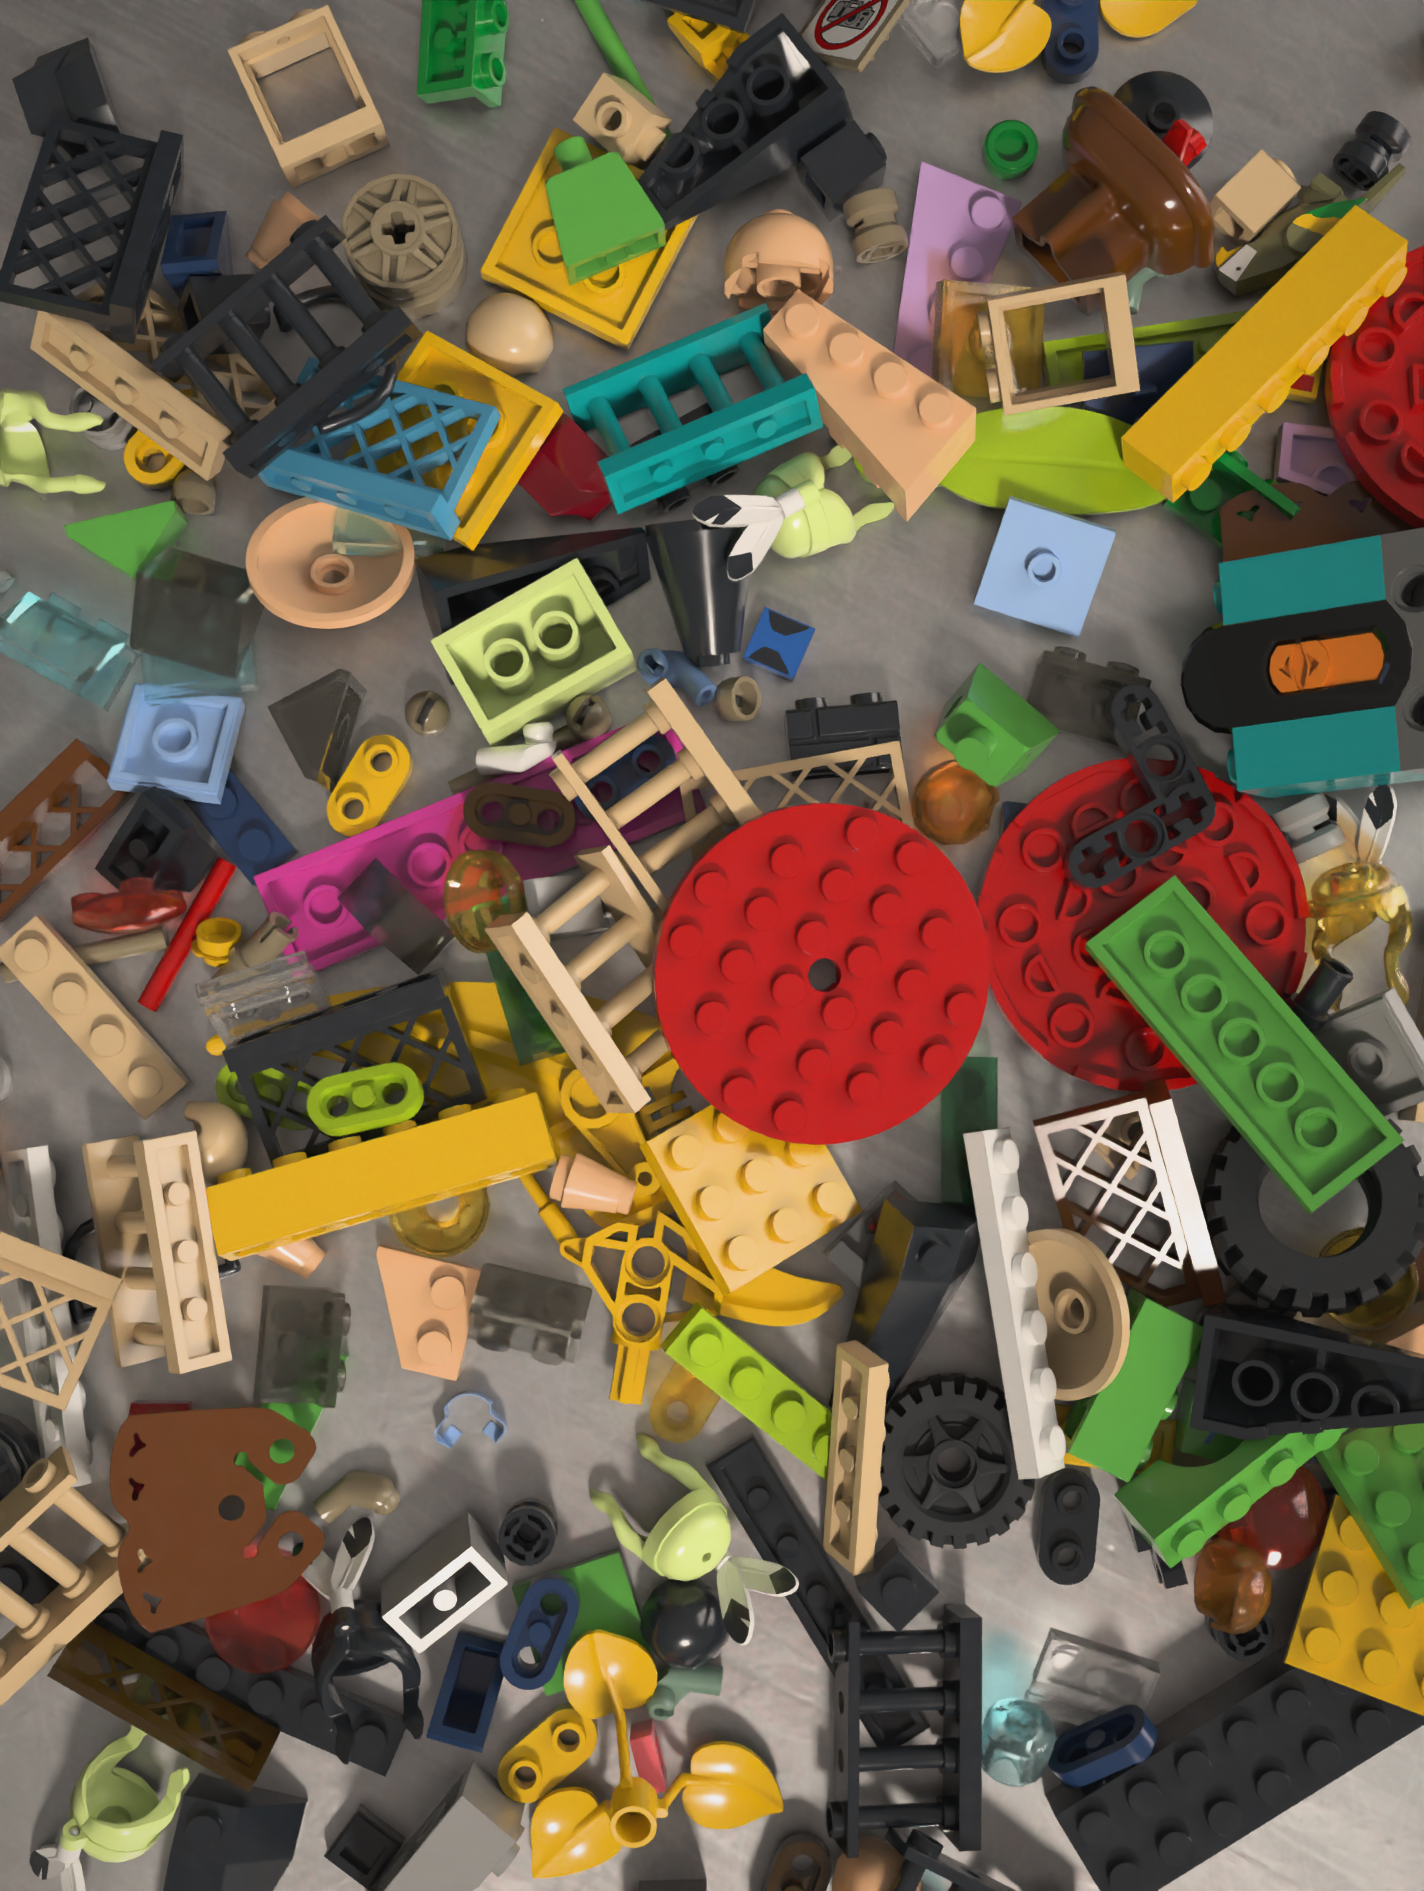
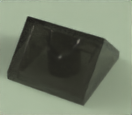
M168 546L136 574L129 645L137 651L237 680L265 606L252 591L246 569Z
M337 669L267 706L304 777L324 792L331 794L339 782L367 692L351 672L343 669Z

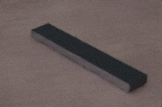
M752 1433L705 1462V1466L764 1561L786 1567L797 1577L799 1581L798 1589L785 1597L835 1677V1663L829 1661L827 1653V1631L829 1627H835V1609L846 1608L860 1621V1632L874 1630ZM889 1655L860 1656V1690L908 1688ZM923 1711L860 1714L861 1722L877 1747L901 1746L931 1727Z

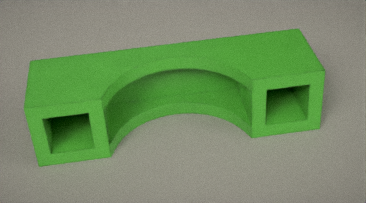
M1348 1428L1324 1430L1323 1433L1303 1435L1300 1432L1269 1435L1268 1438L1244 1439L1232 1453L1223 1459L1199 1467H1181L1158 1459L1118 1490L1114 1496L1133 1527L1171 1569L1182 1559L1191 1557L1199 1552L1205 1542L1229 1522L1242 1518L1248 1512L1251 1505L1272 1488L1289 1481L1296 1472V1469L1319 1451L1332 1447Z

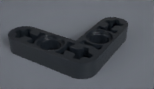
M1132 684L1123 687L1113 694L1106 704L1105 718L1150 801L1077 841L1068 848L1063 860L1064 873L1066 878L1080 889L1091 890L1111 883L1202 832L1212 823L1215 817L1216 804L1212 793L1159 698L1151 689L1144 685ZM1127 697L1132 704L1141 701L1146 711L1139 715V719L1145 731L1157 726L1161 734L1149 737L1136 746L1132 738L1143 734L1134 719L1126 722L1122 719L1120 712L1127 707L1124 698ZM1154 745H1163L1173 754L1174 767L1166 776H1158L1147 767L1146 754ZM1180 795L1185 801L1195 799L1198 802L1200 808L1193 813L1196 821L1194 824L1189 818H1184L1166 827L1160 818L1182 806L1179 799ZM1154 808H1159L1160 817L1153 812ZM1132 821H1142L1152 829L1154 835L1153 843L1146 852H1136L1126 844L1125 830ZM1167 829L1173 834L1171 839H1168ZM1110 834L1113 848L1125 861V864L1120 867L1118 856L1106 860L1097 867L1100 875L1097 879L1091 872L1081 874L1077 866L1084 861L1081 851L1086 849L1088 854L1094 855L1108 849L1112 845L1104 837Z

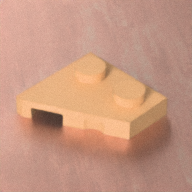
M379 1245L376 1256L401 1368L457 1381L485 1269L386 1245Z

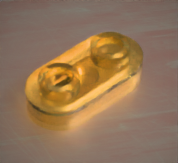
M675 1361L652 1399L650 1406L651 1425L654 1431L666 1441L673 1443L689 1441L702 1430L721 1397ZM680 1401L686 1404L689 1409L687 1417L683 1420H673L667 1413V1408L671 1403Z

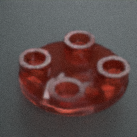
M132 878L121 882L120 891L108 894L91 892L72 897L71 920L75 926L81 929L101 934H135L152 930L171 922L186 911L187 905L181 891L157 890L155 888V881L151 878Z
M1303 1465L1300 1466L1289 1481L1272 1488L1253 1503L1242 1518L1229 1522L1217 1532L1220 1543L1238 1560L1258 1569L1281 1570L1299 1564L1309 1557L1320 1544L1327 1524V1504L1322 1488L1313 1474Z
M301 1575L288 1589L270 1598L206 1617L205 1629L214 1649L231 1666L244 1672L255 1674L276 1672L296 1662L311 1646L320 1623L321 1608L318 1593Z

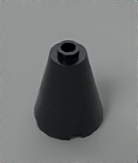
M696 519L645 525V538L685 657H696L697 667L730 664L729 653L740 652L750 575L742 580H730L727 575V563L735 544L748 526L710 527Z

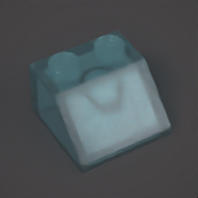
M28 592L0 615V653L107 712L140 656L139 653L125 644L130 636L129 634L100 618L95 627L77 618L81 608L53 592L50 593L46 601Z

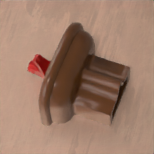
M1095 86L1078 90L1073 98L1072 113L1067 117L1061 136L1064 173L1012 218L1016 244L1055 283L1119 271L1126 275V282H1128L1145 267L1163 275L1182 273L1193 265L1198 268L1208 267L1214 258L1215 225L1212 209L1201 186L1187 168V165L1207 146L1205 138L1184 119H1178L1174 121L1169 131L1161 140L1111 93ZM1100 293L1070 298L1087 316L1101 305Z

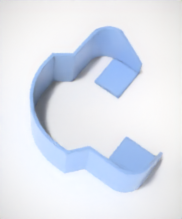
M473 1390L455 1395L444 1407L445 1418L434 1432L436 1441L451 1449L462 1435V1432L451 1425L445 1434L440 1437L438 1429L449 1415L448 1405L460 1396L474 1395L490 1404L489 1413L503 1424L504 1431L493 1421H490L482 1431L496 1444L504 1435L507 1429V1422L493 1410V1400L486 1394Z

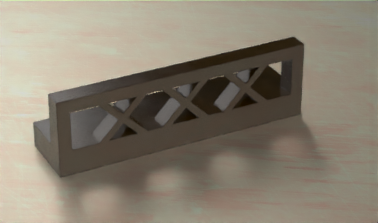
M90 1622L65 1646L47 1675L247 1792L255 1784L281 1732L94 1622Z

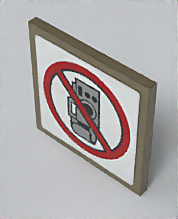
M822 0L799 34L825 66L862 73L869 61L875 60L874 54L882 42L889 40V32L912 0Z

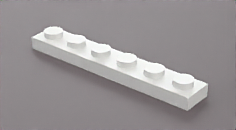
M1010 1127L963 1134L1018 1479L1041 1478L1065 1468L1066 1440L1062 1429L1058 1426L1054 1403L1057 1391L1056 1379L1048 1366L1045 1348L1047 1324L1043 1313L1039 1311L1035 1286L1038 1279V1268L1029 1249L1026 1231L1029 1214L1026 1202L1020 1194L1017 1176L1019 1152L1016 1144L1011 1139Z
M48 1145L0 1152L11 1236L62 1255L61 1242L64 1236V1229L61 1218L56 1213L53 1190L56 1184V1169L49 1158ZM18 1278L21 1314L42 1306L33 1283ZM43 1287L48 1302L66 1296ZM66 1302L52 1308L51 1310L63 1340L76 1336V1330L71 1325L69 1303ZM45 1312L23 1320L27 1356L57 1344ZM78 1342L66 1346L72 1362L78 1351ZM60 1349L28 1363L35 1385L58 1395L69 1373ZM79 1380L65 1411L33 1399L40 1459L48 1458L61 1445L70 1451L78 1479L72 1486L73 1488L92 1483L90 1466L93 1462V1449L89 1439L86 1437L83 1417L86 1395L83 1385Z

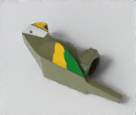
M1399 163L1359 199L1349 200L1340 186L1320 172L1311 180L1309 186L1301 185V189L1297 193L1298 204L1275 217L1254 242L1238 246L1230 251H1226L1224 246L1218 250L1215 255L1214 268L1219 282L1235 296L1277 283L1355 205L1369 214L1405 173V167Z

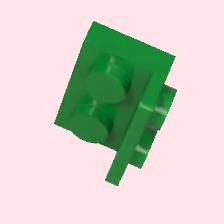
M422 0L416 94L419 98L428 104L476 97L489 108L501 106L502 85L506 80V67L504 63L505 34L509 28V12L505 0Z
M1227 450L1212 464L1208 477L1194 491L1187 489L1174 503L1167 500L1162 506L1221 551H1223L1219 510L1227 501L1239 494L1254 489L1290 520L1300 510L1297 504L1271 486L1272 484H1279L1277 481L1272 479L1264 481L1247 468L1248 462L1237 451L1228 452ZM1253 506L1248 512L1239 511L1237 515L1251 522L1259 506Z

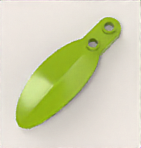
M1059 406L1011 415H1004L1002 408L976 414L974 443L937 486H942L963 499L991 508L1005 510L1009 496H1013L1072 516L1100 515L1139 510L1167 499L1124 466L1121 437L1132 425L1104 414ZM853 457L857 473L865 481L873 484L863 473V467Z

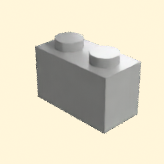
M466 1512L380 1580L382 1618L420 1654L508 1584L505 1558L499 1543Z

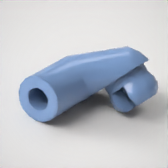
M648 648L638 656L637 669L642 679L647 683L652 684L660 677H664L672 688L682 689L697 706H704L715 697L717 693L716 685L697 667L690 657H685L684 652Z

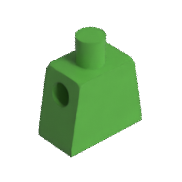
M581 136L566 139L554 148L553 152L562 173L545 181V188L566 278L570 286L666 245L665 224L662 217L618 152H609L593 159L584 138Z
M980 662L946 702L934 736L941 745L955 756L957 763L961 767L972 770L988 785L996 788L1025 772L1061 730Z

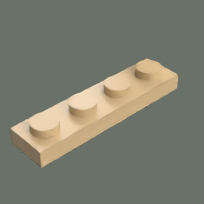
M42 914L32 918L0 946V960L144 1120L149 1118L190 1082L187 1076Z
M857 1340L837 1344L823 1537V1549L854 1576L873 1570L874 1550L878 1539L876 1526L878 1498L882 1488L880 1476L882 1445L886 1436L884 1425L886 1392L890 1383L889 1363Z

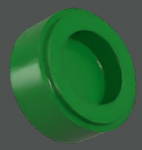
M1004 120L995 124L988 131L982 147V160L986 169L993 176L1003 180H1015L1026 175L1031 170L1038 153L1036 134L1027 124L1018 120Z

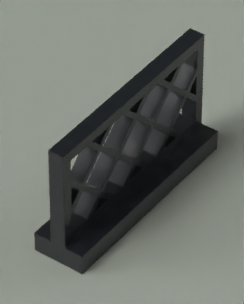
M50 117L0 270V302L111 327L112 340L134 344L184 174L183 135L161 130L158 142ZM60 139L84 145L89 153L66 162L57 151ZM123 155L145 159L143 167L124 175L118 171L111 160ZM100 165L110 178V181L87 190L77 175ZM66 180L76 195L52 205L43 193L44 188ZM121 193L131 207L129 210L109 218L98 203ZM87 208L98 223L74 233L63 217ZM52 223L63 238L38 248L29 236L30 231ZM108 236L117 247V253L95 261L84 246ZM73 251L85 267L60 277L49 261ZM37 266L49 281L34 289L14 285L16 275ZM95 279L104 291L102 303L97 304L76 299L70 290Z
M443 967L232 1041L222 1051L230 1073L235 1071L272 1167L274 1159L284 1156L276 1136V1131L283 1116L313 1130L305 1148L288 1153L305 1152L307 1158L329 1152L327 1145L339 1139L360 1136L362 1142L384 1135L383 1128L385 1127L341 1137L330 1136L320 1131L309 1116L288 1107L299 1081L313 1087L321 1080L304 1072L312 1053L325 1049L345 1058L346 1062L340 1073L348 1072L353 1062L364 1068L381 1065L357 1053L365 1035L375 1031H380L400 1040L390 1062L397 1063L405 1044L436 1057L425 1083L421 1084L424 1090V1097L427 1096L437 1102L421 1107L417 1114L409 1120H415L417 1124L437 1117L438 1113L444 1109L463 1104L471 1105L487 1099L488 1094L449 992L451 987ZM438 1009L442 1010L449 1032L441 1049L410 1035L418 1016ZM409 1020L404 1032L392 1027V1025ZM356 1038L351 1050L338 1045ZM451 1040H453L459 1057L446 1052ZM303 1057L298 1069L286 1064V1062ZM443 1060L464 1070L471 1090L451 1097L431 1088V1082L441 1061ZM273 1068L293 1077L281 1104L260 1094L253 1074ZM266 1109L277 1113L273 1123H271ZM319 1133L331 1138L315 1144Z

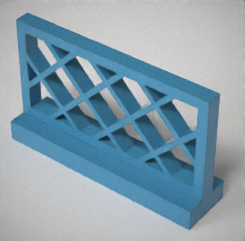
M309 356L296 383L303 385L320 371L317 368L320 362L317 358ZM375 375L335 410L345 406L346 410L353 408V401L376 391L381 384L383 376ZM396 380L393 392L386 399L385 404L381 405L378 410L355 423L328 434L319 432L317 426L312 428L315 435L314 439L295 448L290 447L262 470L258 476L266 486L451 541L461 522L454 513V510L501 415L495 406ZM419 404L429 407L432 417L404 430L399 414ZM466 417L478 420L470 435L451 443L445 427ZM391 418L397 434L369 447L364 431ZM438 431L444 447L416 460L410 444ZM356 435L361 451L341 461L333 459L329 448ZM403 449L408 465L389 474L378 471L375 461ZM450 461L453 471L444 490L426 486L422 474Z

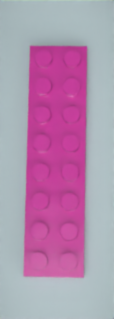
M625 726L562 752L572 765ZM671 729L663 735L660 731L653 734L667 740L673 747L675 754L682 749L680 741ZM652 752L642 754L638 760L639 768L645 772L656 770L660 763L659 757ZM551 756L522 773L505 774L485 782L551 790L564 795L550 776V773L558 768ZM600 783L593 788L592 794L599 803H606L611 799L613 790L608 784ZM473 787L254 876V880L268 915L275 911L288 917L293 923L284 930L286 933L291 927H297L298 938L290 943L283 952L294 980L299 981L524 889L523 880L553 877L576 868L579 864L573 856L580 850L610 845L614 852L618 850L599 823L588 819L581 813L576 805L575 798L570 802L577 817L576 829L569 841L562 846L546 849L483 839L468 827L463 814L465 799L475 788ZM680 787L674 789L619 829V832L629 846L686 823ZM695 789L692 790L695 811L699 814L707 807L700 790ZM491 803L484 809V819L490 823L497 822L502 818L504 809L498 803ZM553 811L542 813L538 821L539 827L545 831L555 829L559 824V815Z

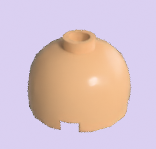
M770 210L748 221L737 230L726 248L724 294L728 299L731 293L738 296L739 307L746 311L766 303L770 309V314L776 315L797 290H800L810 298H814L819 304H823L833 293L834 272L830 245L816 225L787 210Z

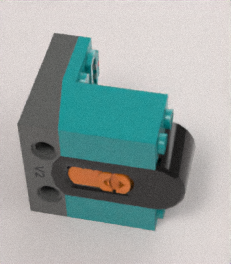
M1424 527L1219 563L1220 580L1214 582L1213 597L1218 613L1223 614V622L1207 627L1191 643L1182 662L1180 685L1186 707L1196 721L1215 733L1233 738L1234 749L1228 751L1227 768L1231 781L1237 783V791L1266 798H1280L1424 780Z

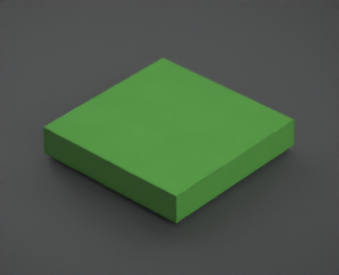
M620 1548L513 1583L512 1591L518 1609L530 1583L544 1574L555 1573L567 1577L574 1583L579 1592L580 1608L555 1673L550 1681L543 1686L546 1696L565 1690L564 1668L568 1653L574 1642L589 1630L601 1629L630 1638L645 1647L654 1659L652 1649L641 1635V1613ZM548 1593L541 1599L543 1606L547 1610L555 1611L562 1606V1600L557 1594ZM531 1647L536 1663L540 1660L541 1656L536 1648Z

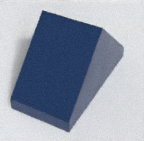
M227 211L172 215L160 265L163 276L179 299L182 297L189 277L233 275Z
M458 1631L426 1738L482 1753L504 1678L500 1668V1655L504 1644Z

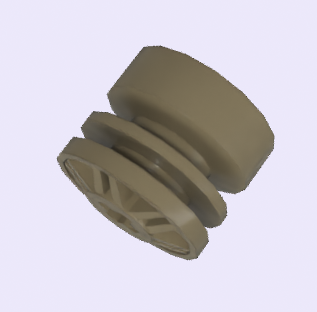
M396 173L370 180L353 194L342 215L341 232L346 237L342 241V245L356 280L378 307L388 309L389 312L398 305L413 320H419L440 313L457 298L466 281L468 264L467 252L449 199L435 184L417 175ZM408 232L405 236L406 243L395 244L399 239L398 233Z

